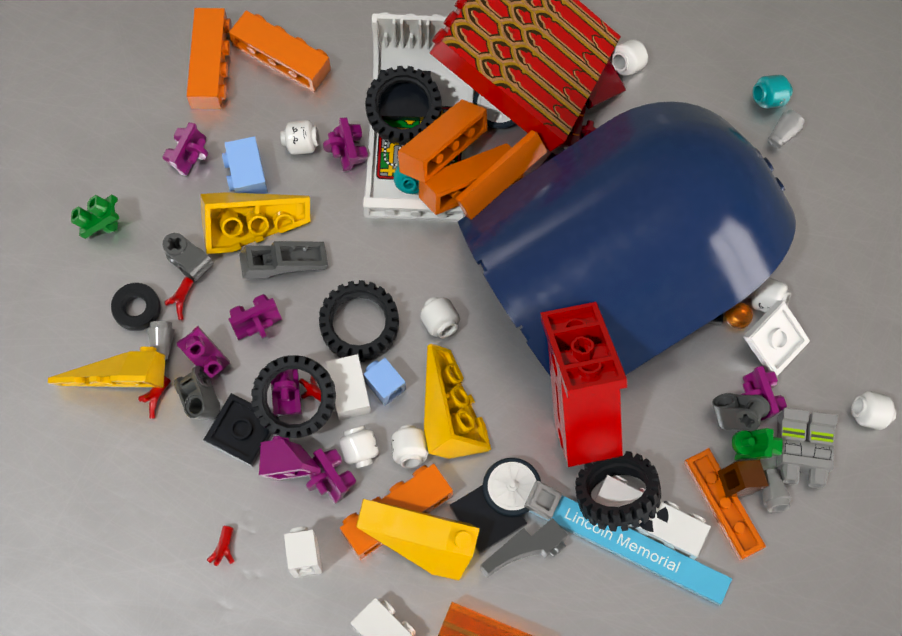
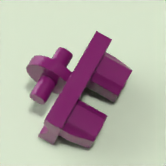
M347 117L339 118L340 125L333 132L328 133L329 139L323 143V148L325 152L333 153L334 158L340 157L343 171H351L354 164L366 161L368 152L365 146H354L353 141H360L362 138L360 124H349Z
M189 122L186 128H177L174 133V140L177 146L175 149H166L162 156L163 160L168 165L174 167L181 175L187 176L198 158L203 160L207 158L208 152L203 148L207 137L197 129L195 123Z
M262 294L253 300L254 307L246 311L243 306H236L230 309L231 318L228 320L238 340L246 336L250 337L258 332L261 338L264 339L267 337L265 329L282 320L273 298L268 299L265 294Z
M199 326L177 342V346L196 366L203 367L204 372L210 378L230 364V360Z
M760 366L756 367L753 372L743 376L744 384L742 385L745 393L741 395L762 396L770 405L768 415L762 417L761 422L770 419L784 408H787L784 397L781 395L774 396L771 388L775 387L778 381L774 371H765L764 367Z
M288 369L279 373L271 381L273 414L276 417L302 414L298 369Z
M320 448L314 451V457L312 458L320 467V474L309 476L311 480L307 482L306 488L308 491L317 489L321 495L328 493L334 504H336L355 485L356 479L350 471L338 475L334 468L339 466L342 460L336 449L323 452Z

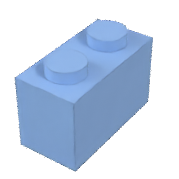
M255 136L225 142L226 152L222 153L225 168H230L231 175L226 176L229 190H235V193H268Z

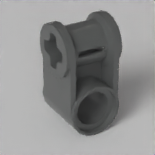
M179 233L168 234L163 240L162 245L168 261L176 266L186 277L193 280V282H196L214 264L213 260L202 249L196 247Z
M195 366L192 372L185 377L175 379L174 387L179 394L184 412L188 417L212 420L218 416L220 402L211 384V378L204 372L203 367Z
M724 393L715 397L712 401L719 426L725 430L755 431L761 424V418L767 416L770 411L768 401L759 395Z

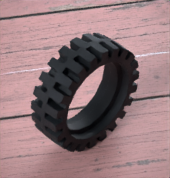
M397 66L395 70L391 67L387 69L386 73L381 72L378 78L371 82V87L367 90L365 107L370 125L382 139H387L393 144L397 142L399 145H405V143L411 141L417 134L441 116L442 101L435 81H432L428 74L425 75L420 69L414 70L412 66L407 68ZM408 82L417 85L425 92L429 100V109L426 117L420 124L410 129H398L390 126L382 119L379 113L378 103L381 95L388 87L396 83Z
M359 280V284L349 281L347 286L343 284L337 286V291L332 290L329 293V298L325 297L323 307L319 311V327L325 344L328 345L333 353H337L340 358L358 354L360 362H365V359H370L371 361L376 359L377 355L382 356L385 354V350L387 348L390 349L393 341L396 340L399 330L398 310L392 296L386 293L385 289L381 286L378 288L375 283L370 282L366 284L363 280ZM356 298L370 299L377 303L384 311L386 318L385 327L380 336L371 343L352 345L341 340L335 333L333 327L334 314L339 306L348 300Z
M288 355L271 361L262 368L253 383L251 403L255 410L254 414L260 420V424L280 437L302 438L317 432L327 423L335 408V385L330 374L321 364L305 356ZM288 369H300L309 373L317 381L321 390V403L318 411L310 420L301 424H288L280 421L271 412L267 403V391L271 381L279 373Z
M626 451L624 456L596 461L593 464L586 463L584 465L585 470L580 469L578 473L579 478L576 477L575 481L576 497L586 520L589 519L590 524L593 526L598 524L599 529L605 530L608 525L610 531L614 532L617 531V526H621L622 531H628V525L631 524L635 529L640 527L639 520L645 524L649 521V515L654 516L656 514V508H659L661 504L660 480L655 466L651 465L647 458L643 460L642 455L637 453L633 457L632 452ZM607 475L611 477L613 475H630L640 479L646 485V489L641 497L630 504L620 507L599 504L591 497L594 487L603 481Z

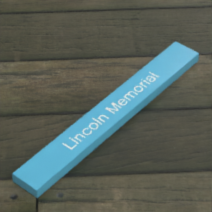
M563 495L552 518L561 528L718 606L722 604L732 578L628 528V531H622L621 526H617V531L614 532L610 531L607 525L605 530L599 529L598 524L593 526L590 524L589 519L586 520L577 502ZM531 510L529 511L530 513H532V514H534V515H537V516H539V517H541V518H543V519H545V520H547V521H550V520H551V519H546V518H544V517L538 515L537 513H535V512H533V511H531Z

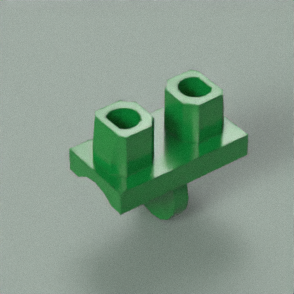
M111 194L103 199L98 195H94L87 202V211L79 206L72 210L71 223L79 226L80 237L86 239L98 230L113 233L118 229L117 220H119V215L115 212L114 207L115 203L118 202L116 196Z
M769 428L755 431H738L732 437V447L736 452L735 461L758 460L779 456L782 454L783 440L782 438L773 437L774 430Z

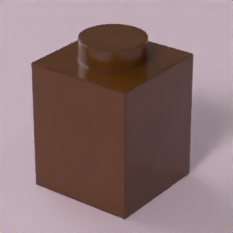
M760 460L736 461L718 471L726 498L749 496L769 486Z

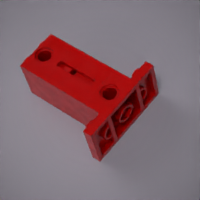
M597 302L541 312V322L548 340L555 429L567 466L572 467L623 456L620 389L627 388V378Z

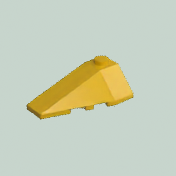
M232 192L200 194L201 220L206 254L235 252L244 245L255 241L258 243L263 241L265 237L278 232L283 233L310 222V196Z
M432 343L427 346L424 432L429 454L451 459L488 452L491 450L486 425L483 418H477L473 410L472 404L475 401L471 394L467 395L461 384L464 378L451 350Z
M140 347V351H129L48 377V383L56 386L164 388L166 355L157 352L155 347Z
M364 498L356 524L357 528L430 574L454 580H460L471 561L480 529L469 523Z

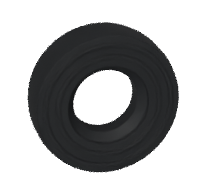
M143 283L124 285L114 294L111 301V312L114 319L121 327L130 331H141L149 328L150 322L158 319L161 310L158 295L151 287ZM133 298H141L146 302L144 312L138 316H131L126 312V305Z

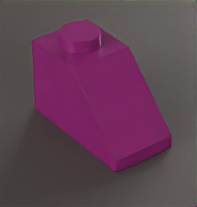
M274 436L271 441L261 442L260 476L278 481L320 474V467L300 444L289 441V438Z

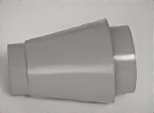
M788 110L787 113H783L768 138L769 142L773 146L780 148L803 129L804 118L794 110Z
M150 322V328L147 329L150 347L157 348L156 351L166 355L165 361H168L175 329H172L171 322Z
M777 469L765 470L764 473L769 486L762 489L763 505L771 513L788 509L791 497Z

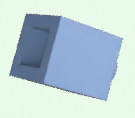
M386 358L380 362L378 360L372 362L365 369L366 372L363 374L365 383L384 406L406 390V382Z

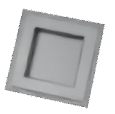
M535 481L524 507L546 519H552L562 493L541 481Z

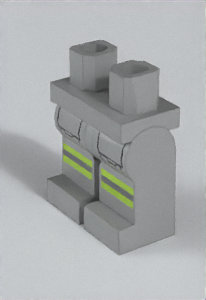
M784 408L780 412L777 422V438H782L783 446L782 454L777 456L776 469L781 470L783 483L797 484L801 472L808 473V486L823 488L826 485L828 473L833 469L834 431L837 426L838 415L812 412L809 415V411Z

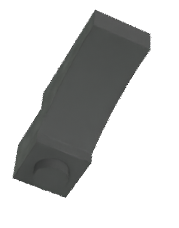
M274 241L271 246L245 245L239 254L243 279L269 278L270 276L297 271L325 270L328 266L324 242Z
M553 518L532 536L523 528L480 565V570L488 578L505 565L524 557L541 554L546 558L550 553L555 557L566 547L564 541L568 535Z

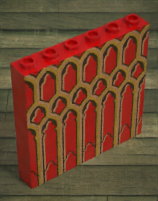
M457 0L454 5L457 10L455 12L452 11L444 20L443 24L446 27L445 29L441 28L432 39V42L435 44L429 53L525 132L529 133L531 130L537 132L545 148L551 152L566 141L621 36L579 0Z

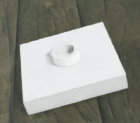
M780 300L743 336L766 371H774L776 377L810 342V339L786 303Z

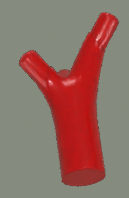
M188 277L183 279L174 295L164 301L165 305L176 303L178 320L184 319L182 312L184 300L194 283Z
M164 376V388H152L146 394L138 397L140 402L146 403L150 401V419L155 418V408L159 397L171 383V380Z
M311 376L309 383L301 378L299 383L307 390L301 394V398L305 399L308 396H312L321 402V390L316 380Z
M222 527L217 547L212 555L207 558L209 563L215 560L214 565L218 566L224 556L229 564L234 562L230 553L232 527Z

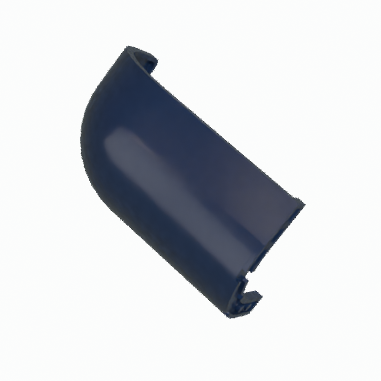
M683 102L651 103L632 108L617 115L505 189L472 220L465 216L457 221L478 265L481 264L484 270V277L516 328L522 325L523 328L520 331L527 339L526 343L550 377L548 340L541 322V312L597 302L624 373L627 375L726 312L759 288L783 261L792 244L796 229L795 214L783 193L785 191L783 184L772 173L774 168L766 157L763 158L758 149L754 148L743 135L721 116L698 105Z

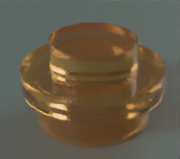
M738 303L726 311L725 318L731 327L743 329L751 323L753 314L748 305Z

